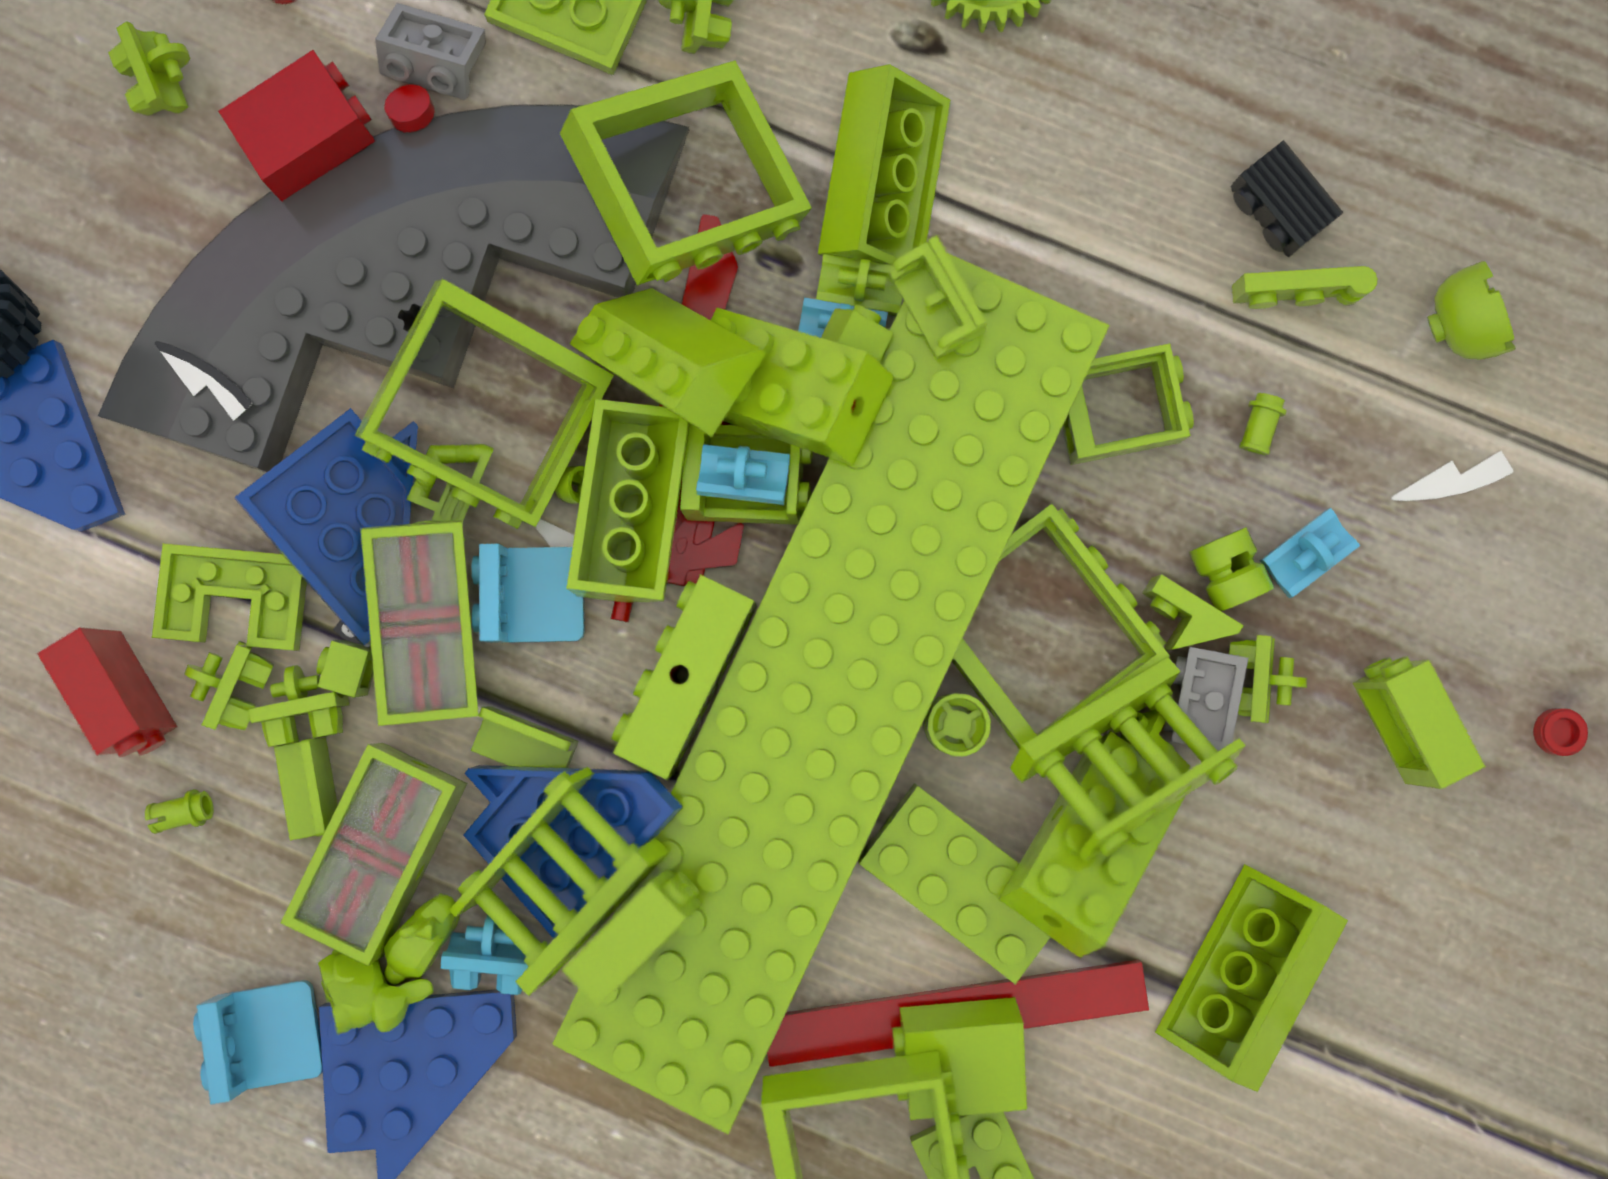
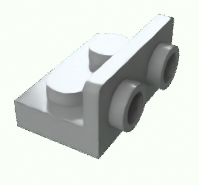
M396 3L375 39L379 72L381 75L397 81L418 85L441 94L465 100L470 93L469 73L486 43L485 29Z
M1189 647L1187 658L1178 656L1176 662L1180 673L1173 684L1182 686L1178 706L1211 744L1220 751L1233 742L1248 658ZM1165 722L1163 730L1173 732L1171 742L1185 744L1172 727Z

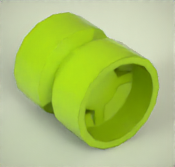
M1247 527L1189 552L1199 576L1209 578L1210 582L1206 587V591L1213 607L1220 611L1247 602L1274 589L1264 564L1254 562L1253 557L1258 550Z
M946 694L937 697L932 702L923 721V730L927 740L935 749L951 756L965 757L976 753L985 745L990 735L991 720L987 709L978 699L968 694Z

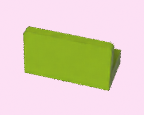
M493 706L481 707L479 717L484 719L471 751L507 766L568 768L579 741Z
M326 737L306 739L296 743L275 746L274 751L290 841L324 835L338 806Z

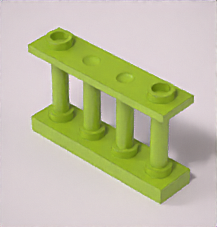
M1169 657L1024 743L1010 766V769L1021 783L1036 774H1039L1041 778L1048 777L1092 831V835L1079 852L1084 862L1099 852H1102L1105 857L1112 855L1130 839L1127 835L1128 833L1209 780L1214 785H1217L1238 768L1234 760L1246 746L1242 740L1238 738L1218 751L1171 698L1173 691L1170 687L1179 675L1180 670ZM1146 706L1151 711L1156 709L1201 763L1182 774L1136 720L1137 712ZM1111 728L1114 732L1121 731L1166 786L1146 797L1100 742L1101 734ZM1073 751H1076L1079 755L1085 754L1130 809L1109 821L1063 765L1064 757Z
M588 767L571 775L564 771L544 789V793L548 798L483 872L481 870L475 871L459 886L458 891L462 896L449 909L456 917L478 904L526 956L524 962L528 965V968L515 982L528 996L552 980L669 853L657 838H654L640 848L635 843L629 845L578 792L594 774ZM564 807L615 859L612 865L617 871L609 880L605 876L599 878L549 826ZM535 840L585 892L582 898L587 904L579 913L575 908L570 911L520 858ZM506 873L555 924L553 931L557 934V937L550 944L546 940L541 943L492 891Z

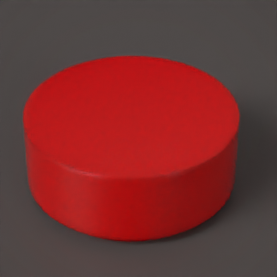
M413 84L404 85L393 90L388 95L384 105L391 124L402 132H415L423 129L432 121L435 114V107L428 92L423 87Z
M1554 708L1546 710L1539 715L1534 724L1533 734L1537 745L1544 752L1557 756H1570L1578 753L1585 746L1588 738V727L1583 717L1571 709Z

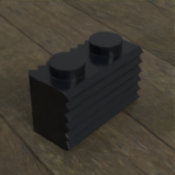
M1284 140L1243 171L1230 186L1231 190L1235 192L1233 198L1238 208L1246 215L1250 216L1253 214L1255 220L1259 221L1261 227L1264 228L1263 236L1267 243L1276 251L1280 252L1283 250L1284 255L1287 257L1293 255L1344 213Z

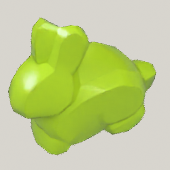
M442 893L434 896L422 904L388 940L384 947L387 961L385 978L388 982L398 984L405 978H421L432 966L441 947L454 932L460 920V915L455 917L449 911L455 904L453 897Z
M334 949L332 954L318 962L322 977V988L326 1000L330 1002L337 1035L346 1033L353 1028L365 1027L374 1022L378 1031L382 1033L389 1032L404 1020L409 1004L422 1001L434 992L433 984L423 978L415 979L401 986L388 985L378 960L368 966Z

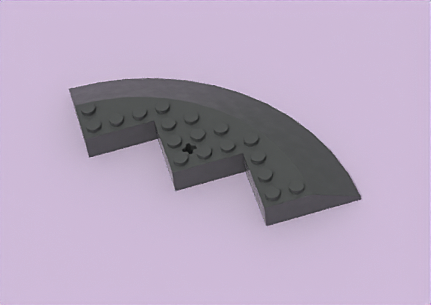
M506 105L437 116L426 127L415 132H402L392 128L373 136L374 143L292 194L281 202L270 191L234 218L201 250L159 300L122 359L98 416L267 473L282 461L322 346L324 345L390 367L434 282L437 280L445 279L478 299L485 301L498 261L502 259L617 298L632 294L636 282L560 135L570 110L580 106ZM661 121L602 140L651 237H653L689 133V127L668 121ZM442 307L408 374L454 388L476 326ZM155 341L167 343L189 352L215 367L242 390L250 399L252 405L233 421L207 385L193 396L156 347Z

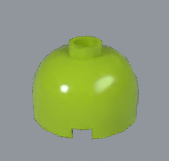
M1485 261L1470 265L1450 275L1439 286L1434 297L1436 313L1427 316L1435 342L1438 343L1445 340L1455 354L1466 359L1482 360L1516 349L1512 343L1515 340L1514 333L1500 291H1495L1493 287L1489 288L1487 279L1492 278L1493 274Z

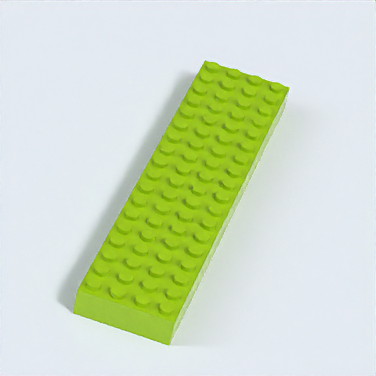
M949 253L947 254L987 322L985 333L937 359L905 301H903L890 329L894 333L879 362L894 376L892 383L853 465L829 458L671 792L683 808L655 837L669 853L615 910L612 919L652 879L667 868L674 875L678 871L683 873L693 882L699 891L695 897L702 905L598 1008L578 989L552 1044L726 1134H729L1110 326Z

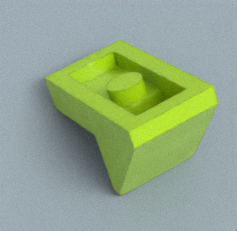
M1162 574L1152 577L1142 592L1143 595L1152 600L1149 606L1162 616L1171 620H1175L1177 616L1182 618L1164 646L1165 650H1173L1239 634L1244 626Z

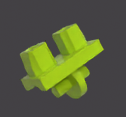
M734 0L658 1L663 7L671 10L669 21L673 24H682L684 12H686L681 51L695 54L701 45L723 48L729 42L732 27L731 19L711 14L710 12L712 2L729 7Z
M128 21L118 26L116 29L121 42L111 49L108 54L113 67L120 74L129 77L135 75L138 83L129 88L125 94L130 109L133 112L149 116L162 109L179 114L189 108L179 81L184 78L181 68L190 61V55L186 46L180 43H170L167 35L164 33L159 34L155 31L137 30L134 28L133 23Z
M823 254L816 300L849 304L851 306L860 305L867 309L888 312V315L897 316L901 307L902 296L889 275V271L895 268L894 265L872 262L862 258L860 260Z
M1257 635L1256 641L1230 642L1229 654L1248 658L1246 669L1254 670L1253 688L1243 687L1238 715L1251 717V722L1269 723L1272 686H1277L1276 704L1291 706L1292 687L1307 688V678L1293 677L1294 658L1279 657L1278 675H1273L1275 638H1272V636Z
M239 641L223 676L217 673L223 657L211 652L208 653L203 667L187 665L184 675L196 681L190 694L191 698L204 701L210 686L217 688L201 725L216 730L218 724L246 730L250 721L248 709L255 708L256 704L234 697L232 692L238 680L264 689L274 664L262 656L250 652L252 647H248L246 643Z
M289 666L284 671V682L270 685L273 698L287 695L289 701L248 709L251 723H261L268 747L299 742L295 717L305 714L309 715L313 738L343 733L341 707L350 706L348 696L330 692L308 697V691L320 689V687H317L320 676L305 677L300 666Z

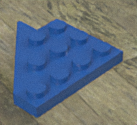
M51 340L36 346V349L29 350L27 353L30 357L24 365L19 364L13 369L15 372L7 379L4 376L0 377V498L70 529L83 532L126 514L62 343Z
M350 408L235 496L234 499L360 644L365 646L371 641L361 529L363 527L410 524L412 502L406 499L413 486L414 476L406 473L410 466L409 463L392 456L388 464L362 450L366 441L354 436L362 421ZM414 421L392 438L416 450L417 424Z
M478 765L468 768L465 775L487 798L490 804L463 836L483 859L490 864L548 798L544 793V789L564 771L571 775L582 769ZM590 769L594 773L593 776L578 791L629 845L635 843L639 848L653 840L683 808L650 771ZM564 807L549 826L599 878L605 876L609 880L617 871L612 865L615 859ZM535 840L520 858L570 911L575 908L579 913L587 904L582 898L585 892ZM506 873L502 877L504 883L551 937L555 939L557 937V934L553 931L555 924Z
M498 990L429 995L422 1001L409 1004L404 1020L391 1031L383 1033L378 1031L374 1022L365 1027L353 1028L346 1033L337 1035L330 1003L321 1005L319 1007L327 1153L376 1150L377 1179H396L517 1037L514 995L501 994Z

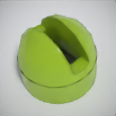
M570 466L566 468L555 489L557 497L563 502L579 504L585 466ZM571 484L578 485L577 492L572 490Z

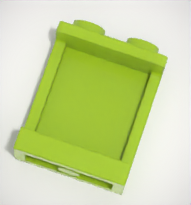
M690 424L683 467L680 510L685 518L690 521L798 525L801 510H805L810 500V482H803L804 464H812L813 452L740 426L719 425L711 437ZM703 445L730 448L744 446L749 447L750 450L790 454L784 505L697 495L696 487L700 473Z

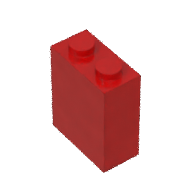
M311 50L218 111L261 180L281 202L375 142L365 124L372 120L356 95L347 99L343 93V90L349 87L348 82L333 61L325 66L314 50Z
M79 627L37 653L96 755L117 753L119 757H124L133 752H138L139 756L145 755L162 746L166 742L164 735L177 728L175 721L121 631Z

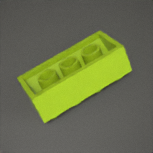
M891 64L849 73L818 255L830 254L860 260L862 258L872 262L893 265L895 260L927 242L951 101L949 98Z
M653 288L595 304L588 316L581 321L577 333L569 343L612 374L711 437L767 354L758 346Z
M595 399L566 589L577 597L617 602H664L690 426L689 422L665 407Z
M1244 864L1155 1033L1228 1080L1258 1092L1348 920L1327 906Z

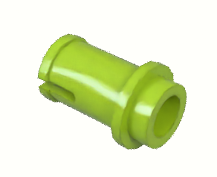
M1257 393L1255 400L1249 401L1248 406L1252 410L1239 448L1260 455H1269V449L1280 416H1285L1287 412L1283 408L1284 399L1271 394Z
M188 790L184 797L148 804L145 809V820L158 819V822L147 825L154 834L188 824L194 827L203 826L206 820L213 817V802L205 791Z

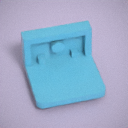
M479 544V556H473L471 571L474 585L479 584V604H473L472 627L474 632H479L480 641L488 643L579 641L584 637L585 598L577 597L566 589L572 547L506 548L500 544Z
M301 980L218 994L196 1005L197 1013L194 1016L193 1028L196 1039L202 1042L204 1062L201 1065L200 1077L204 1090L209 1091L210 1105L230 1102L247 1089L316 1078L323 1072L321 1036L314 989L309 981Z

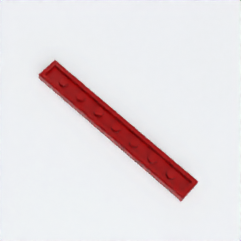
M1138 959L1024 976L1016 984L1009 979L786 1012L767 1052L769 1067L894 1049L892 1028L901 1027V1007L1015 998L1023 1020L1024 1029L1148 1011L1149 1004L1142 962Z

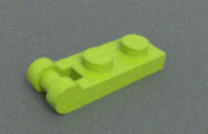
M1366 266L1244 273L1232 284L1233 303H1248L1250 309L1274 307L1278 305L1280 300H1295V305L1311 306L1323 303L1325 301L1324 298L1335 297L1343 305H1352L1375 289L1378 278L1374 270Z

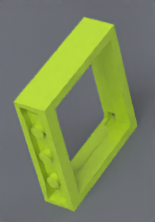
M736 60L570 110L560 132L637 286L654 279L656 281L663 279L666 283L677 277L682 272V269L696 265L697 269L707 268L717 263L724 254L736 251L737 255L746 254L759 247L763 240L775 237L777 241H782L789 233L801 229V221L812 209ZM721 103L775 207L656 247L602 140Z
M440 279L434 282L354 436L366 441L362 448L366 453L388 464L392 456H395L410 464L406 473L432 486L437 478L454 486L450 494L451 496L475 508L480 500L497 508L493 515L494 518L516 529H519L522 521L536 527L593 417L595 399L602 400L614 375L445 279ZM442 307L582 384L520 504L378 431Z
M1050 504L1011 534L999 561L1041 529H1044L1140 655L1036 734L962 638L952 663L1018 749L1024 743L1170 656L1163 647L1166 642L1159 634L1161 631L1151 621L1143 622L1133 609L1138 603L1131 592L1122 583L1115 585L1105 573L1108 564L1104 557L1092 545L1088 548L1085 547L1075 534L1079 531L1073 518L1070 519L1062 508L1057 511L1053 504Z
M939 1051L763 1076L761 1107L776 1179H803L789 1109L930 1089L945 1179H970L966 1155L957 1156L955 1145L964 1144L959 1113L950 1114L948 1101L957 1100L952 1069L942 1071Z

